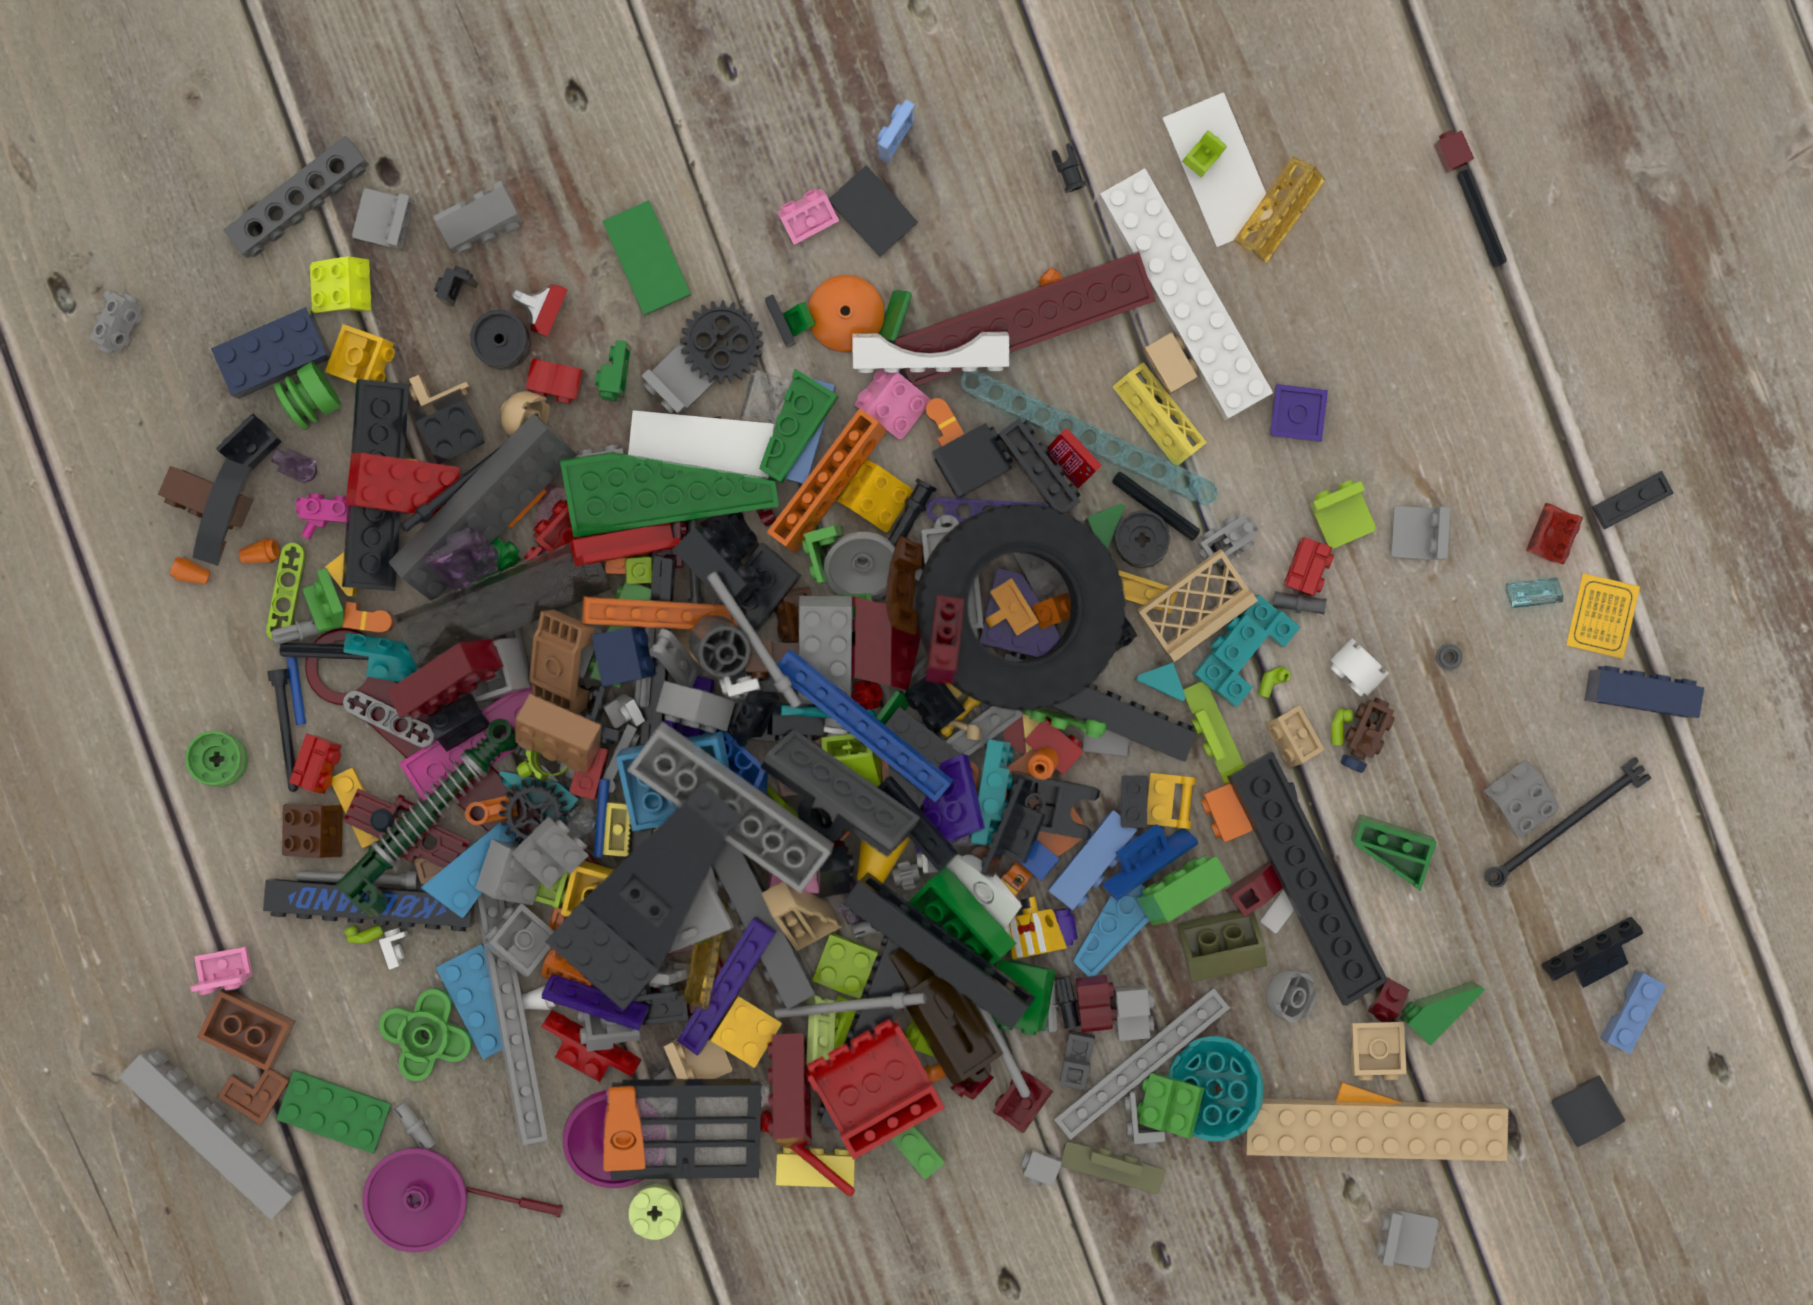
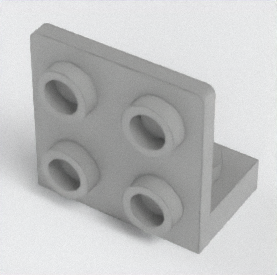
M364 188L352 237L402 250L414 200L409 195L399 193V196Z
M1395 506L1393 508L1391 557L1426 560L1448 559L1451 507Z

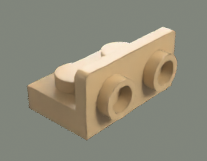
M1300 705L1265 723L1269 736L1276 743L1283 761L1287 763L1289 768L1303 764L1325 750Z

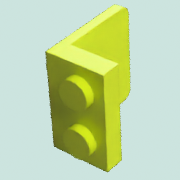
M346 256L315 261L310 264L311 306L314 313L339 310L371 311L369 259Z

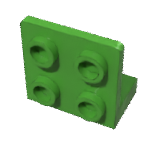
M833 525L804 534L805 540H802L805 554L811 557L810 573L813 580H817L818 584L828 582L824 572L825 557L821 546L831 545L838 540V537L844 536L842 525Z

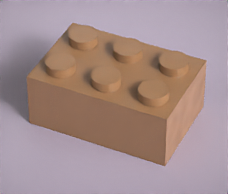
M529 694L515 719L516 743L520 747L529 751L535 750L548 760L562 762L573 771L580 770L587 773L600 749L601 725Z

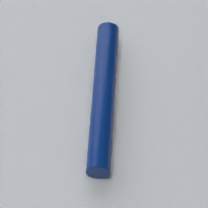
M286 657L296 725L306 724L297 657Z
M599 779L593 857H604L603 849L610 779Z

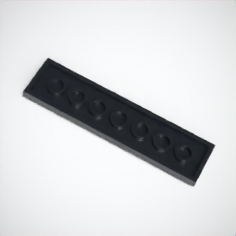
M364 379L356 380L351 453H366L404 459L409 384ZM355 506L347 507L342 587L395 591L396 571L389 561L398 553L400 513Z

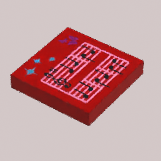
M1067 428L1047 447L1050 452L1048 457L1054 464L1056 462L1059 464L1065 476L1078 489L1101 467L1097 459Z

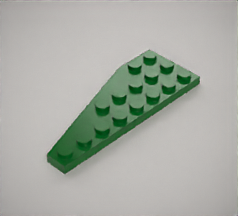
M616 452L560 460L573 537L779 506L776 482L772 478Z

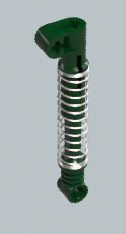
M500 718L492 721L487 727V734L485 735L487 738H482V743H477L476 749L474 747L466 749L463 754H460L463 763L460 765L453 761L456 770L453 772L450 769H446V773L449 776L447 779L438 776L441 785L438 786L431 783L434 792L431 794L424 790V795L427 799L424 801L421 798H416L417 803L414 806L409 805L410 810L407 813L402 812V818L394 820L395 825L392 828L387 827L388 832L385 835L380 834V840L378 842L373 841L368 847V852L336 883L341 892L358 909L372 917L379 916L385 911L387 898L374 882L386 870H392L397 865L396 860L400 862L399 857L403 853L408 854L406 850L410 846L415 847L414 842L418 838L422 840L421 835L425 831L430 832L428 828L432 824L437 825V814L444 818L441 812L444 807L452 811L448 803L451 800L459 803L455 796L458 793L466 796V793L463 791L466 785L473 789V785L470 783L473 778L481 781L479 776H487L491 766L490 762H495V757L499 758L501 756L500 752L504 753L516 748L518 744L516 743V729L508 721ZM507 731L506 735L500 739L502 733ZM364 892L369 895L370 902L361 896Z

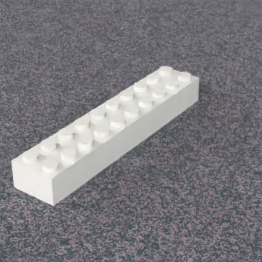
M1146 169L1137 172L1100 193L1098 200L1129 254L1137 251L1140 252L1155 300L1175 335L1179 336L1185 346L1184 351L1188 358H1192L1198 368L1197 373L1224 421L1269 397L1273 391Z

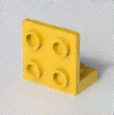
M866 459L845 487L837 502L887 533L904 508L906 497H910L913 489L879 465Z

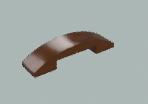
M901 536L897 541L888 573L886 588L887 614L893 627L915 635L917 633L918 611L913 609L915 571L921 568L923 545Z

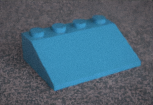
M722 731L686 737L690 742L729 769L728 755ZM645 745L623 748L616 755L632 831L659 827L679 808L628 771Z

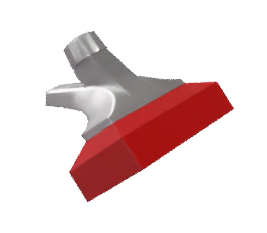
M550 284L547 288L543 287L542 290L534 294H524L521 290L514 289L510 298L527 311L529 323H531V331L548 337L568 289L554 284Z

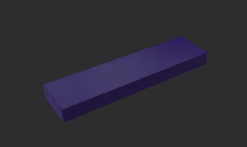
M551 974L542 992V999L638 1031L649 1008L648 1005L635 1001L625 1011H622L599 989L555 974Z

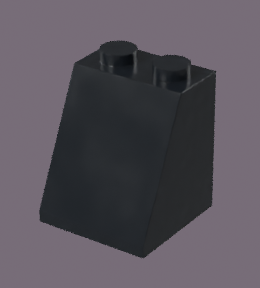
M985 423L932 451V457L956 499L963 498L1011 470L1010 463L1013 460L1006 448L1001 450L997 441L1000 440V437L993 426L989 428Z

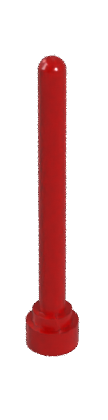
M769 1110L761 1113L760 1131L763 1133L767 1132L768 1134L769 1120H773V1114ZM804 1146L789 1147L847 1196L854 1195V1187Z

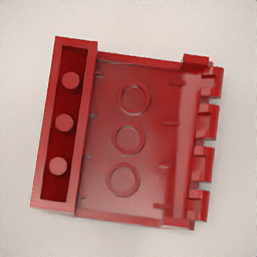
M888 1019L873 1027L876 1033L871 1035L868 1030L850 1040L853 1046L848 1048L845 1043L827 1053L830 1059L825 1060L822 1056L807 1065L809 1069L805 1072L807 1078L825 1105L853 1160L945 1109L929 1076L897 1021L892 1023Z

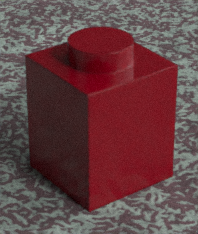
M1450 130L1438 136L1440 140L1436 142L1434 147L1446 173L1467 165L1474 159L1462 130L1457 133Z

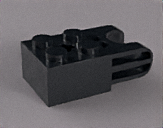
M1012 770L1011 789L1008 790L1006 798L1008 805L1012 798L1011 790L1014 783L1019 781L1020 777L1030 779L1033 783L1024 805L1030 808V804L1027 802L1033 796H1037L1036 798L1040 800L1039 804H1035L1034 808H1031L1046 815L1040 831L1085 840L1091 838L1092 831L1090 828L1072 820L1071 808L1077 801L1098 799L1100 796L1099 789L1093 786L1053 778L1040 780L1031 774Z

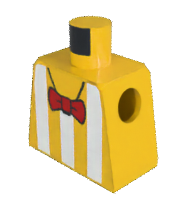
M1036 897L1021 899L1023 915L1015 916L1010 922V935L1017 943L1011 948L1012 959L1066 949V944L1054 911L1052 909L1038 911Z

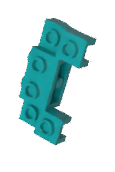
M1254 595L1258 601L1226 624L1228 629L1222 636L1218 635L1210 644L1212 649L1192 673L1201 683L1212 689L1232 707H1238L1253 688L1238 673L1264 640L1269 637L1279 647H1285L1301 628L1284 612L1278 611L1260 595Z
M987 739L984 764H980L976 787L985 829L973 833L970 836L969 842L992 845L991 838L1000 827L997 821H1001L1002 811L1008 805V800H1005L1006 790L1011 789L1013 775L1009 774L1010 769H1007V763L1012 762L1014 748H1010L1011 742Z

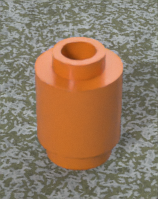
M1049 747L1038 749L1028 764L1030 774L1040 780L1049 778L1059 764L1058 754Z

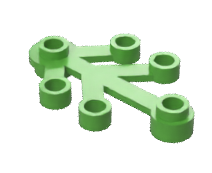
M1044 709L1023 711V714L1030 716L1029 719L1045 723L1046 716L1052 719L1050 725L1052 727L1066 730V726L1072 727V725L1079 727L1078 730L1086 732V735L1101 739L1102 734H1105L1107 724L1088 718L1087 721H1081L1069 715Z

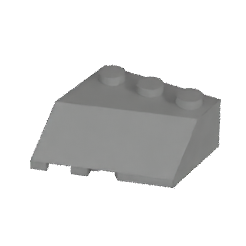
M502 181L493 184L495 190L491 192L480 191L474 194V197L471 199L472 202L469 204L467 202H460L433 216L448 247L453 253L457 251L459 254L468 252L473 248V244L480 241L483 244L496 239V234L503 231L510 233L520 228L519 224L523 223L524 220L511 192Z

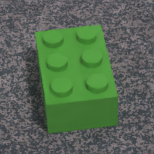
M1206 855L1200 858L1195 857L1184 864L1185 868L1178 871L1174 870L1163 877L1164 881L1157 884L1153 883L1142 889L1143 895L1136 899L1151 925L1170 922L1232 883L1217 856L1209 858Z

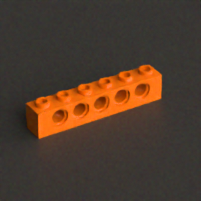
M859 408L767 533L796 554L803 545L802 540H805L804 534L815 529L888 430L879 421Z

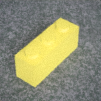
M783 1147V1150H778L776 1185L836 1187L789 1147ZM809 1147L811 1153L854 1187L855 1159H852L847 1148H835L834 1152H824L822 1147Z

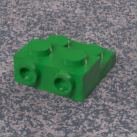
M616 340L615 346H611L609 352V361L612 362V366L602 364L601 371L597 370L595 386H598L600 391L599 397H602V400L617 402V398H624L631 347L626 341Z

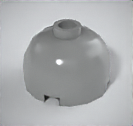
M1289 969L1277 973L1269 982L1266 990V1002L1271 1012L1278 1018L1291 1023H1298L1296 1020H1299L1301 1017H1308L1317 999V991L1313 990L1312 984H1316L1315 980L1309 974Z

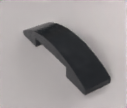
M225 459L209 495L197 533L192 558L219 566L227 542L224 540L240 493L244 492L252 467Z

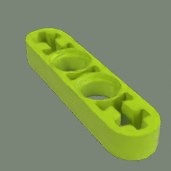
M297 543L286 544L281 551L266 627V633L271 640H273L271 632L274 627L279 626L280 619H275V614L288 617V621L282 620L281 628L294 624L306 562V550ZM294 547H296V552L300 553V557L295 558L293 566H298V571L284 568L285 564L291 565L292 559L288 556V551H293ZM288 572L293 573L296 578L295 584L291 587L284 586L282 582L283 575ZM281 598H287L291 603V607L287 612H280L278 610L277 603Z

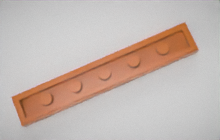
M583 597V624L693 629L703 616L718 615L724 616L736 626L738 625L723 604Z

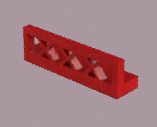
M670 523L572 540L570 541L575 567L671 550L681 541V537L673 538Z

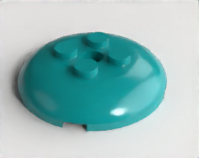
M1209 1036L1189 1043V1046L1175 1057L1168 1076L1204 1087L1193 1136L1207 1141H1226L1241 1135L1253 1124L1262 1107L1264 1082L1256 1060L1244 1046L1226 1037ZM1217 1083H1219L1221 1088L1223 1089L1222 1091H1220V1094H1217L1216 1092Z

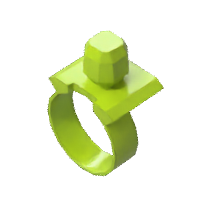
M526 750L529 761L526 760L517 767L520 777L527 778L535 775L540 780H547L549 775H562L569 769L565 766L559 773H547L539 764L540 753L535 750Z

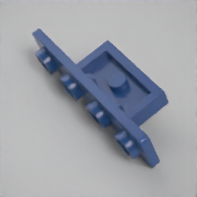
M1158 824L1154 825L1116 852L1122 870L1102 884L1103 888L1115 900L1121 899L1198 845L1197 838L1185 828H1181L1166 839L1163 829Z

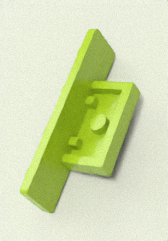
M1198 682L1183 689L1186 702L1194 717V720L1191 722L1196 733L1203 736L1205 743L1202 746L1207 757L1213 758L1223 782L1228 783L1227 776L1245 765L1209 687Z

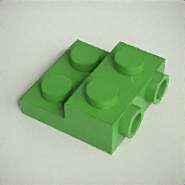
M1150 1073V1077H1146L1142 1085V1090L1146 1093L1144 1101L1140 1102L1137 1107V1117H1140L1138 1124L1159 1131H1167L1185 1138H1193L1204 1087L1161 1073Z

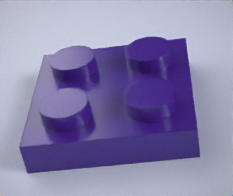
M1276 384L1270 436L1322 442L1328 390Z

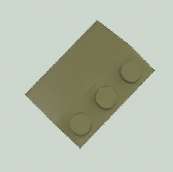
M1239 911L1178 924L1184 958L1191 982L1267 966L1265 944L1254 911L1246 917Z

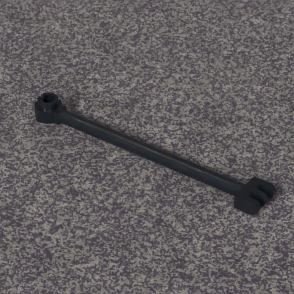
M1637 757L1632 758L1620 768L1625 775L1504 865L1487 869L1484 878L1488 885L1491 887L1503 886L1510 872L1630 783L1635 788H1639L1649 781L1651 776L1648 773L1640 779L1638 777L1645 770L1643 765L1635 770L1631 768L1639 762ZM1496 872L1498 879L1494 882L1490 881L1491 873Z

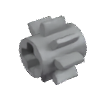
M908 857L899 859L897 867L892 869L895 886H903L904 891L916 889L914 882L921 881L917 863H909Z

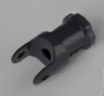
M1068 143L1066 144V149L1069 157L1064 163L1061 161L1059 153L1056 150L1052 151L1057 171L1062 174L1066 186L1064 189L1065 193L1079 190L1087 185L1086 181H1083L1078 168L1080 164L1074 148Z

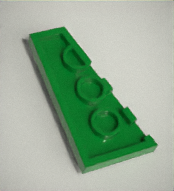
M797 369L793 372L790 388L787 389L784 397V405L781 413L778 414L775 430L769 439L759 467L761 471L782 484L839 398L838 395Z

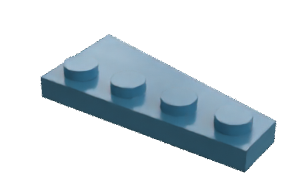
M499 822L420 888L457 916L464 918L482 893L475 889L491 840L514 843L512 839L516 833L513 831L511 834L506 835L505 831L511 828L510 825L501 826ZM520 837L514 844H518L522 838Z
M1142 884L1119 900H1115L1110 895L1072 960L1088 977L1096 976L1149 921L1136 899L1143 895L1142 889L1145 887Z

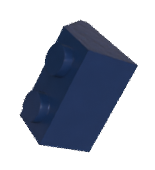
M630 627L591 635L602 687L654 677V662L650 657L648 648L649 638L644 627Z

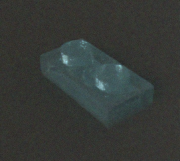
M1557 577L1506 584V594L1511 608L1563 602L1564 594Z

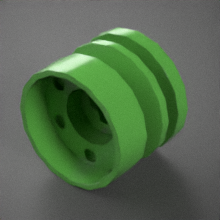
M312 361L297 370L300 383L287 376L285 377V382L288 388L282 382L274 384V389L282 408L302 430L310 427L308 418L313 423L319 422L316 413L317 408L328 416L342 407L333 387Z
M209 731L201 733L191 741L186 751L185 761L187 770L197 781L211 786L225 787L241 779L247 770L248 755L244 745L234 736L223 732ZM219 754L225 758L224 762H220V766L218 763H214V758H218Z

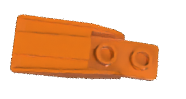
M609 1088V1106H606L604 1121V1171L644 1169L645 1157L639 1107L638 1104H635V1088Z

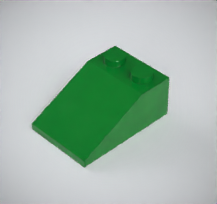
M1470 981L1418 999L1415 1002L1411 1001L1402 1009L1403 1015L1400 1019L1422 1041L1431 1046L1485 989Z

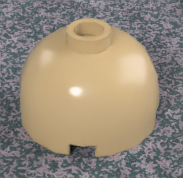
M522 391L506 400L501 407V423L505 432L511 437L533 413L547 424L550 406L545 403L546 397L537 393Z

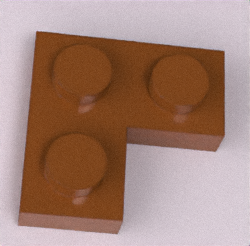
M272 1068L264 1071L255 1087L233 1074L217 1098L262 1125L287 1087L290 1079Z

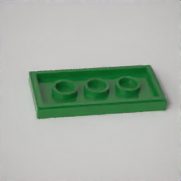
M646 201L602 221L644 316L691 296L650 201Z

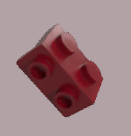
M1022 1070L1021 1074L1030 1090L1029 1097H1021L1011 1079V1086L1007 1092L1002 1094L995 1102L993 1113L1002 1117L1021 1133H1024L1051 1096L1053 1090L1031 1073Z

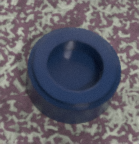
M1343 754L1340 761L1342 765L1360 773L1364 772L1367 763L1347 754Z

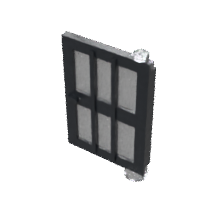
M750 1078L644 1079L612 1082V1087L635 1088V1104H638L641 1117L645 1168L640 1170L611 1171V1180L759 1178L761 1107H769L768 1080L751 1081ZM606 1087V1103H609L608 1089L612 1087Z

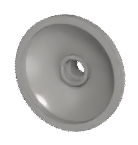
M854 532L839 538L832 544L825 556L824 572L828 580L827 583L838 595L871 593L872 601L886 595L888 573L895 546L885 537L871 532ZM862 556L866 557L865 560H859L858 558Z

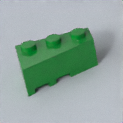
M1358 814L1351 836L1353 844L1421 891L1437 843L1433 836Z

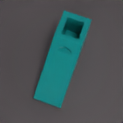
M505 770L499 773L503 777L501 782L512 791V785L517 784L520 789H523L522 780L526 779L528 785L531 786L532 778H537L534 776L522 778L518 773ZM537 778V786H541L542 780ZM547 779L545 788L549 789L552 784H556L557 786L553 793L555 795L560 791L564 793L562 797L558 798L559 802L568 800V805L561 807L562 810H569L571 812L581 798L578 795L571 794L570 789L562 782ZM525 793L535 803H541L548 799L542 793ZM554 805L545 810V819L549 816L555 821L556 812Z

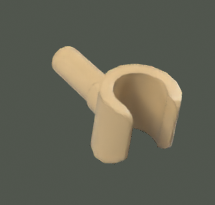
M957 720L949 723V725L959 729L967 730L966 739L981 740L982 729L980 726L964 724Z

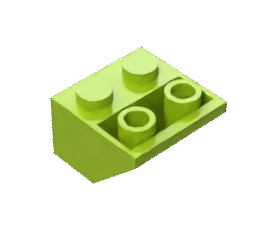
M852 734L821 738L824 751L877 788L882 783L881 758Z

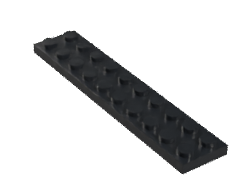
M1268 752L1228 775L1227 778L1341 1004L1347 1006L1387 982L1388 979L1274 753Z

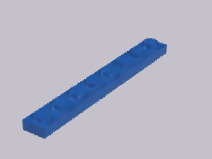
M792 649L777 664L784 676L787 675L791 681V686L933 801L936 802L953 781L950 777Z

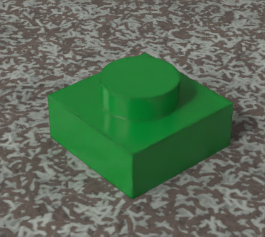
M805 302L799 303L783 313L793 337L801 335L816 325Z

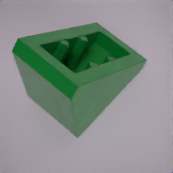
M1124 504L1116 505L1086 518L1090 531H1093L1107 549L1126 505Z

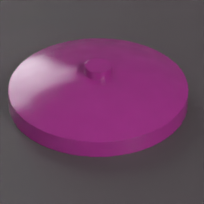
M608 1090L600 1091L583 1099L570 1112L563 1129L564 1155L572 1170L585 1181L604 1188L628 1187L644 1179L611 1180V1171H604L603 1168L604 1121L606 1106H609ZM635 1098V1104H638L640 1117H662L655 1105L648 1099ZM642 1125L643 1140H667L666 1126ZM644 1148L645 1166H659L666 1148Z
M408 1147L387 1155L372 1169L363 1189L362 1205L369 1227L382 1242L400 1251L424 1252L442 1245L457 1231L466 1213L468 1197L465 1181L451 1160L432 1149Z

